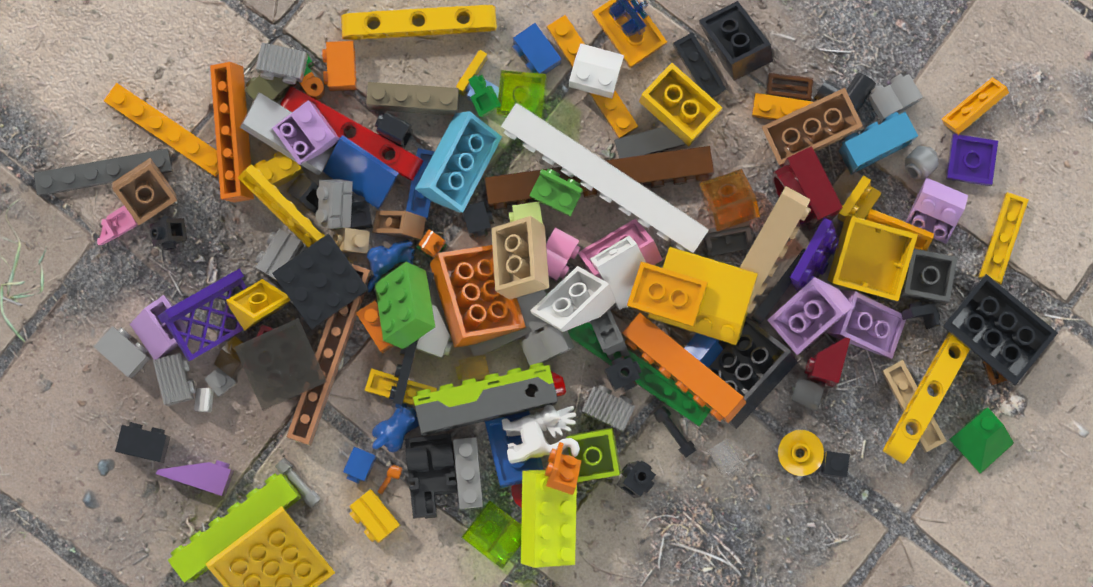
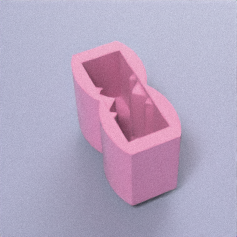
M556 227L546 243L548 277L557 282L559 277L564 279L570 268L567 266L569 259H575L581 247L577 246L579 240Z

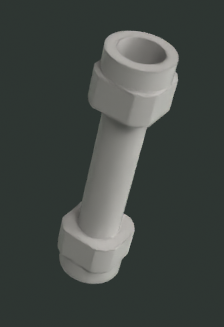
M283 458L275 465L277 470L281 474H285L305 497L303 500L310 508L314 507L321 500L319 495L314 490L311 491L292 469L293 465L286 458Z

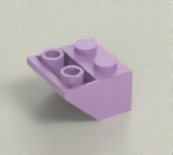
M309 100L272 127L299 165L324 153L339 140L338 135L315 104Z
M926 178L916 196L906 223L934 233V239L946 244L965 210L968 195Z
M164 295L144 308L130 323V326L154 360L164 357L179 346L166 323L162 324L158 318L159 314L173 306ZM179 319L173 322L178 331L186 333L187 325L183 320Z

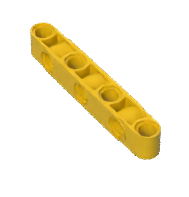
M493 5L346 13L341 15L342 39H382L495 31L497 29L496 7ZM461 16L470 18L466 24L459 23L458 19ZM421 18L425 23L420 27H416L413 25L414 20ZM377 21L380 25L377 29L373 30L368 28L369 23Z
M950 332L883 448L884 453L901 464H904L911 456L970 350ZM949 349L955 353V359L949 355ZM928 387L933 389L934 397L928 394ZM906 425L912 428V435L907 433Z

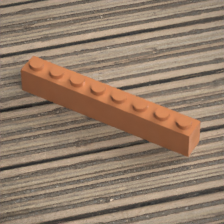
M351 264L367 286L372 275L371 271ZM365 293L328 319L287 433V438L309 446L312 445L357 317L356 312L360 309Z

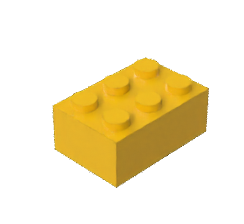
M673 63L642 93L639 100L648 111L688 146L701 135L722 110V107Z

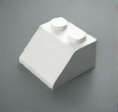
M580 44L569 79V87L612 99L624 55Z

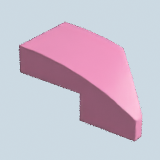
M125 206L109 214L106 219H102L101 225L103 227L97 243L98 245H103L138 226Z

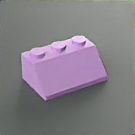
M815 277L774 313L768 321L798 355L812 345L854 306L839 289Z

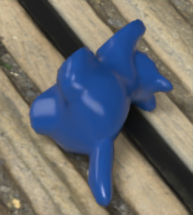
M399 241L393 243L390 248L376 246L368 251L367 259L370 261V267L374 274L367 285L368 293L372 291L375 283L379 281L382 275L399 262L413 264L415 250L411 247L413 245L412 241Z
M402 403L401 409L397 408L390 419L377 424L372 431L373 437L377 438L372 448L378 449L384 445L389 452L400 450L405 435L419 426L415 409L407 407L406 403Z

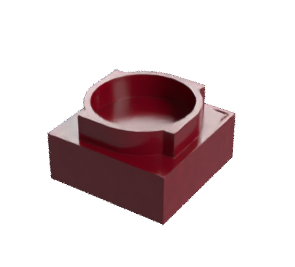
M812 146L787 157L782 168L774 171L772 178L778 197H780L787 186L810 199L807 207L811 210L804 221L800 219L796 225L800 229L807 226L810 231L818 227L823 218L831 221L843 209Z

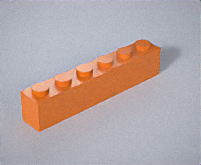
M233 62L210 65L220 197L222 200L234 203L254 199V194L237 178L251 165L249 133L240 128L247 115L244 68Z
M641 313L622 332L626 339L624 342L633 351L638 349L643 353L641 357L650 365L654 362L660 367L658 371L665 378L669 379L672 377L677 381L675 385L682 392L686 393L689 391L694 395L692 399L702 408L705 405L710 408V414L719 422L723 419L729 423L746 404L741 394Z

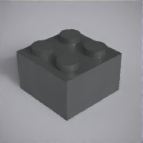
M914 249L900 297L940 305L949 303L958 257Z

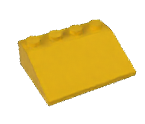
M669 247L663 265L664 269L706 281L708 285L694 327L650 313L648 318L736 345L742 334L758 273Z

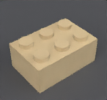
M529 216L491 228L495 291L508 299H514L548 289L549 277L545 225Z

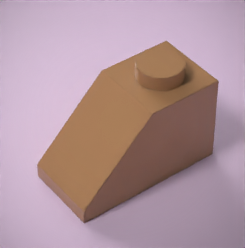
M376 211L372 233L402 239L422 240L426 217L408 211Z

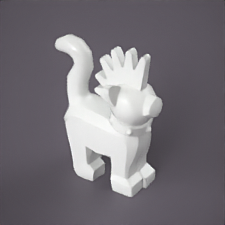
M546 405L540 413L536 412L534 415L525 416L517 421L510 422L507 418L502 419L503 430H506L507 436L521 435L523 442L520 445L508 444L507 454L509 462L512 464L526 461L529 458H541L545 455H550L552 448L556 449L559 442L564 443L562 451L566 447H570L571 455L576 457L580 450L577 441L572 438H565L556 444L549 445L543 433L549 430L553 438H556V433L563 436L561 430L571 432V429L566 425L576 424L574 420H570L576 417V413H569L574 410V407L570 406L556 411L554 406Z

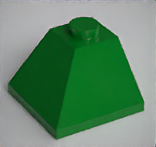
M988 407L982 409L949 439L979 474L1014 444L1004 424Z

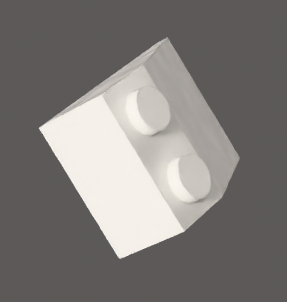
M577 266L530 311L536 317L564 332L601 317L616 303L609 283Z

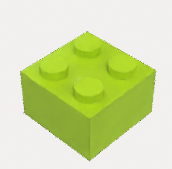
M613 428L572 434L566 437L577 441L580 448L578 455L575 457L582 460L577 482L621 474ZM568 447L569 455L572 456L571 448Z

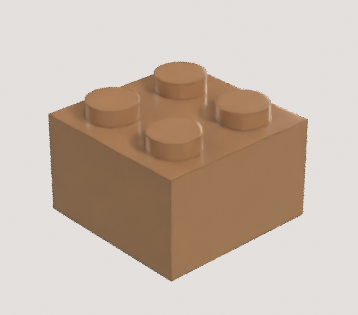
M151 158L112 182L113 191L138 225H141L177 201L176 193Z

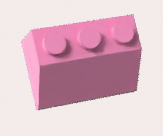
M636 218L578 252L588 272L600 279L602 278L593 266L590 258L627 236H630L637 243L646 263L655 265L663 259L654 240Z

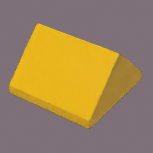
M261 279L230 297L226 302L245 331L281 310L290 301V298L278 288Z

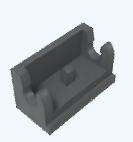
M749 221L710 228L703 238L707 257L748 250L753 244Z
M610 308L601 317L590 321L603 352L607 353L610 360H614L613 354L617 351H620L624 357L630 355Z

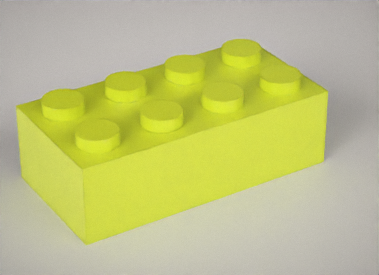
M546 470L522 471L521 564L534 568L575 565L577 485L574 494L571 495L546 486L548 476H545Z

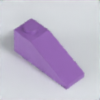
M216 460L215 464L207 462L158 469L156 474L225 497L234 470L228 469L230 464Z

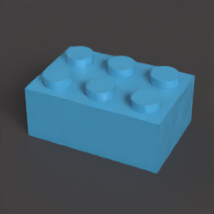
M898 112L887 116L882 124L879 125L878 122L867 126L862 134L858 135L856 132L845 138L839 153L850 174L912 144L918 137V134L906 112L900 115Z

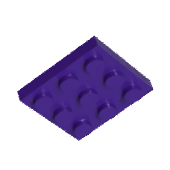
M823 218L790 277L797 293L813 278L816 277L818 279L820 274L823 275L829 265L828 259L831 255H835L839 239L833 222L826 218Z

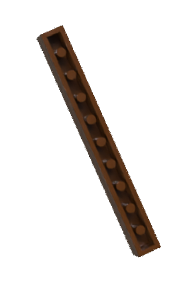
M710 146L605 160L641 185H651V188H660L665 186L664 183L673 182L674 185H681L687 183V180L696 179V182L707 181L714 174ZM563 167L548 168L560 174L559 177L566 181L568 179L578 183L582 181L575 175L571 178L561 171ZM541 170L485 177L489 208L494 207V210L507 209V205H520L537 201L529 197L540 176ZM580 185V188L583 189L582 195H584V198L595 197L600 192L594 187L592 190H589Z

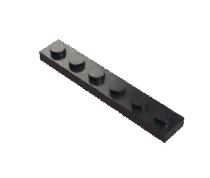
M426 271L430 291L434 273ZM418 339L400 351V355L404 357L402 365L397 364L394 377L398 378L396 387L392 386L389 399L393 400L392 407L401 409Z

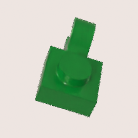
M475 75L468 79L475 92L470 98L479 117H484L501 107L493 87H486L483 75L478 77Z

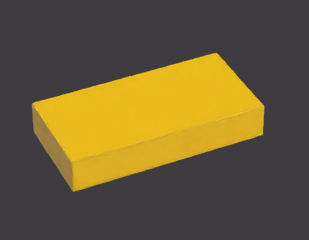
M482 50L477 52L456 85L462 96L466 94V89L469 85L468 79L478 75L488 59L487 53Z

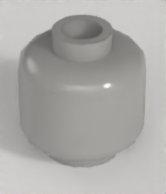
M918 146L905 159V170L914 179L928 178L939 165L937 153L931 147Z

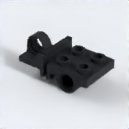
M451 433L405 439L413 519L423 517L425 519L436 518L435 495L458 493L456 481H453L456 480Z

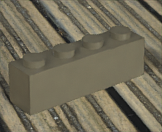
M368 82L366 105L368 110L454 116L455 113H458L460 93L459 88Z

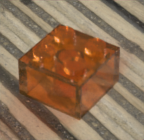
M742 169L699 183L703 203L716 231L760 217L756 196Z

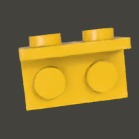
M863 175L844 203L843 209L838 213L840 221L844 222L846 215L862 219L867 217L870 208H873L881 196L880 191L870 186L871 179Z

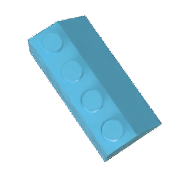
M470 111L455 113L415 189L430 201L463 213L502 136Z

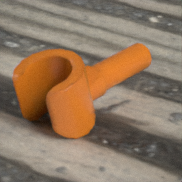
M392 465L388 469L386 478L377 491L378 493L383 494L392 478L399 480L402 467Z

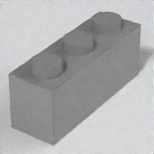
M477 438L454 439L460 510L484 508Z

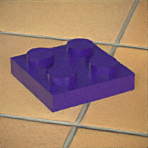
M953 134L946 179L992 186L998 141Z

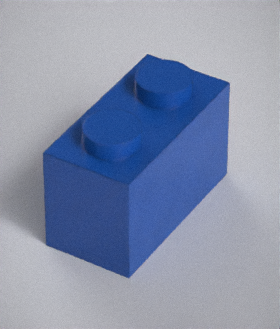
M536 23L513 37L514 46L512 48L519 58L523 56L527 61L525 66L531 75L536 74L540 79L561 64V57Z

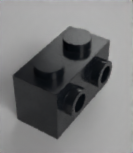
M129 422V426H121L115 452L164 463L171 437L165 435V430L152 427L151 431L142 429L143 425Z

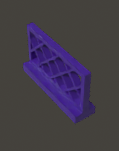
M240 268L158 315L161 323H166L188 362L244 330L233 314L227 313L228 305L226 302L231 297L233 288L238 286L241 291L247 288L242 280L244 275ZM215 298L225 300L223 311L212 308ZM196 309L207 311L205 322L193 319ZM211 313L222 316L220 327L209 324ZM226 317L237 320L235 330L232 331L224 328ZM179 319L188 322L186 333L178 331L173 322ZM192 323L203 326L201 337L190 335ZM207 328L219 331L216 341L205 339ZM189 339L200 342L199 349L194 354L187 347Z

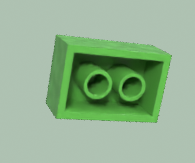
M405 262L375 283L383 341L404 349L435 328L426 270Z

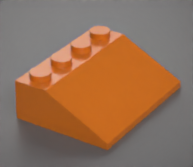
M492 245L442 252L435 256L430 266L432 273H434L433 277L454 348L478 344L526 328L518 299H508L495 291Z

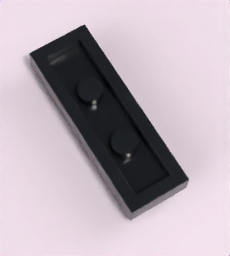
M693 32L673 43L692 79L712 99L726 92V87Z

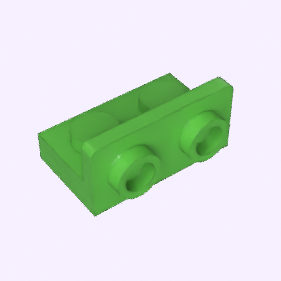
M541 169L540 176L529 197L571 217L583 193V189L580 188L581 184L572 179L566 181L560 178V174L552 169H547V171Z

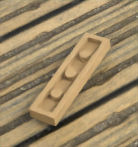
M902 360L881 372L904 412L918 387ZM932 417L919 440L924 452H928L947 442L934 417Z

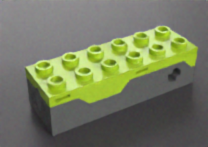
M543 362L530 365L529 370L521 371V368L508 370L507 375L504 376L494 373L486 375L484 380L476 382L475 378L464 380L462 385L453 387V384H446L440 386L439 391L431 392L430 389L417 392V396H414L413 400L421 435L426 436L544 408L546 405H556L558 402L557 397L565 395L566 388L563 377L552 372L549 365L544 366ZM528 388H533L536 391L533 397H528L525 394Z

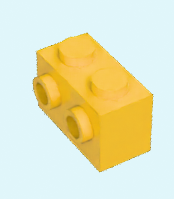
M279 151L269 161L262 160L254 165L277 188L295 179L300 173L304 174V171L297 162Z

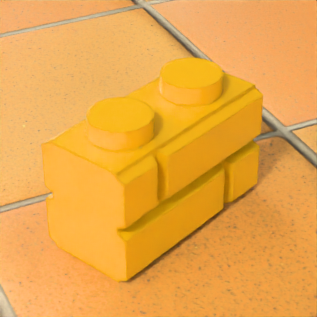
M372 489L368 490L349 506L352 510L349 513L357 524L362 522L366 527V530L363 532L371 542L376 540L380 543L401 526Z

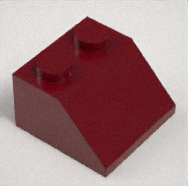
M845 337L817 353L810 360H807L804 373L807 374L806 380L820 381L831 387L837 385L840 381L851 338Z

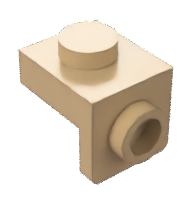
M341 228L335 231L333 240L342 252L364 255L368 253L370 231Z

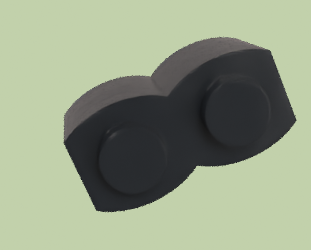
M388 112L384 115L381 114L375 123L378 135L405 149L413 133L411 124Z

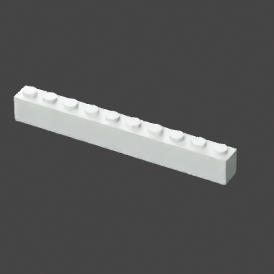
M516 103L501 127L505 129L503 132L505 135L513 140L518 137L524 141L522 146L533 153L535 150L543 154L542 159L549 164L554 165L556 162L563 167L561 171L571 178L574 175L582 180L580 184L587 189L592 190L594 187L601 192L599 196L609 203L612 200L620 205L618 209L629 216L631 213L639 217L638 222L648 229L650 226H653L658 230L656 234L666 241L670 238L677 242L676 247L678 249L694 253L709 229L520 104Z

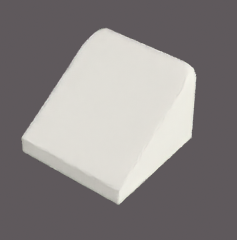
M198 388L196 390L195 411L212 412L214 395L212 389Z

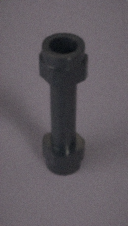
M662 406L653 413L658 423L662 422L681 447L678 450L685 458L696 451L692 441L688 442L669 417L671 412L665 406Z

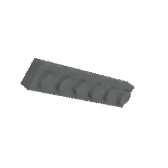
M167 148L34 173L36 192L38 196L110 184L149 158L152 159L162 174L173 172L170 151Z

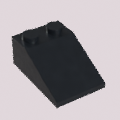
M739 1L699 20V24L721 64L733 81L773 62L770 42Z

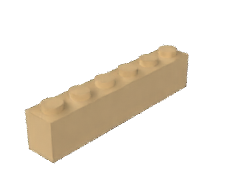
M787 186L784 188L740 266L741 269L758 273L747 312L751 314L757 303L754 301L757 294L761 296L767 286V283L764 282L767 275L772 277L778 267L775 264L777 258L780 257L782 259L789 247L785 245L789 238L793 240L800 228L796 226L800 219L804 221L811 210L807 207L810 199Z

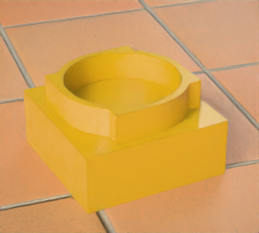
M846 215L827 280L833 284L898 301L918 235Z

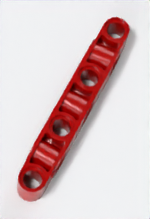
M290 86L280 103L282 107L293 112L308 100L311 101L339 138L342 136L346 137L348 130L356 129V135L353 138H348L349 140L397 171L401 176L413 181L424 162L421 158ZM387 151H395V157L393 159H385V154Z

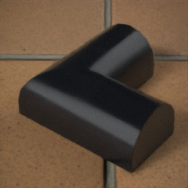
M857 73L846 89L857 114L871 94V90L876 86V83L871 78L862 73ZM825 80L814 100H820L841 90V88Z

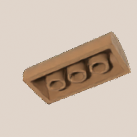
M843 88L762 126V129L780 168H782L787 157L810 146L816 152L853 133L863 130L864 127L846 89Z

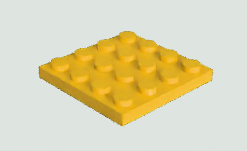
M282 506L206 563L207 568L224 587H318L335 574L333 568Z

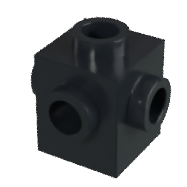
M163 216L159 217L157 222L150 224V236L153 247L172 250L176 248L177 244L188 241L184 218Z
M624 356L612 361L613 366L606 368L604 371L614 392L622 388L628 391L638 386L636 382L640 380L639 374L642 373L637 361L632 362L630 357L625 359ZM626 371L628 376L624 377L620 372Z
M644 461L627 463L621 471L623 476L616 485L631 497L638 498L653 487L654 481L652 480L656 474L651 471L652 467Z

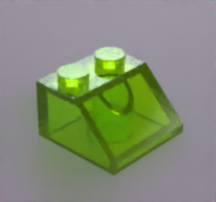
M501 70L498 94L501 107L497 109L496 115L507 118L514 105L518 103L544 120L547 75Z
M489 500L463 534L462 538L503 569L521 546L522 525Z

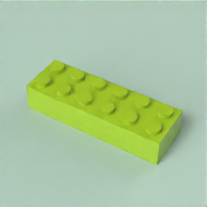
M275 473L264 481L266 485L263 488H255L246 495V501L243 503L237 502L227 509L229 514L225 517L220 518L219 516L208 524L210 527L208 530L197 532L189 539L191 543L187 546L180 545L170 553L172 557L168 559V562L184 583H192L209 569L206 566L208 561L281 506L286 511L303 498L286 475H277Z

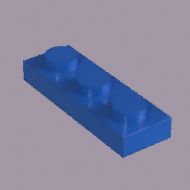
M418 148L416 156L424 162L413 181H411L406 211L426 217L428 220L431 201L415 188L435 151Z

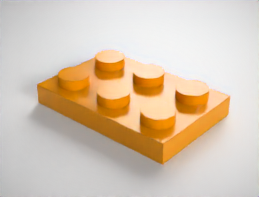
M609 0L592 12V16L618 53L624 55L623 60L629 68H632L667 44L666 39L638 0Z
M641 261L627 306L694 327L708 282Z

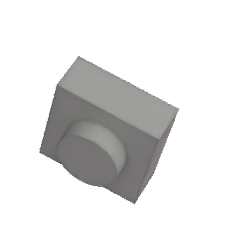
M219 368L204 378L218 397L237 384L233 377H229Z

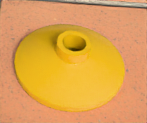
M795 430L783 437L778 447L780 464L787 472L796 476L812 474L820 467L824 458V448L820 439L812 432L806 430ZM797 449L803 450L804 456L802 458L796 456Z

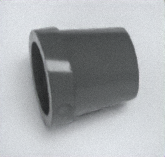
M798 379L792 401L817 412L826 383Z

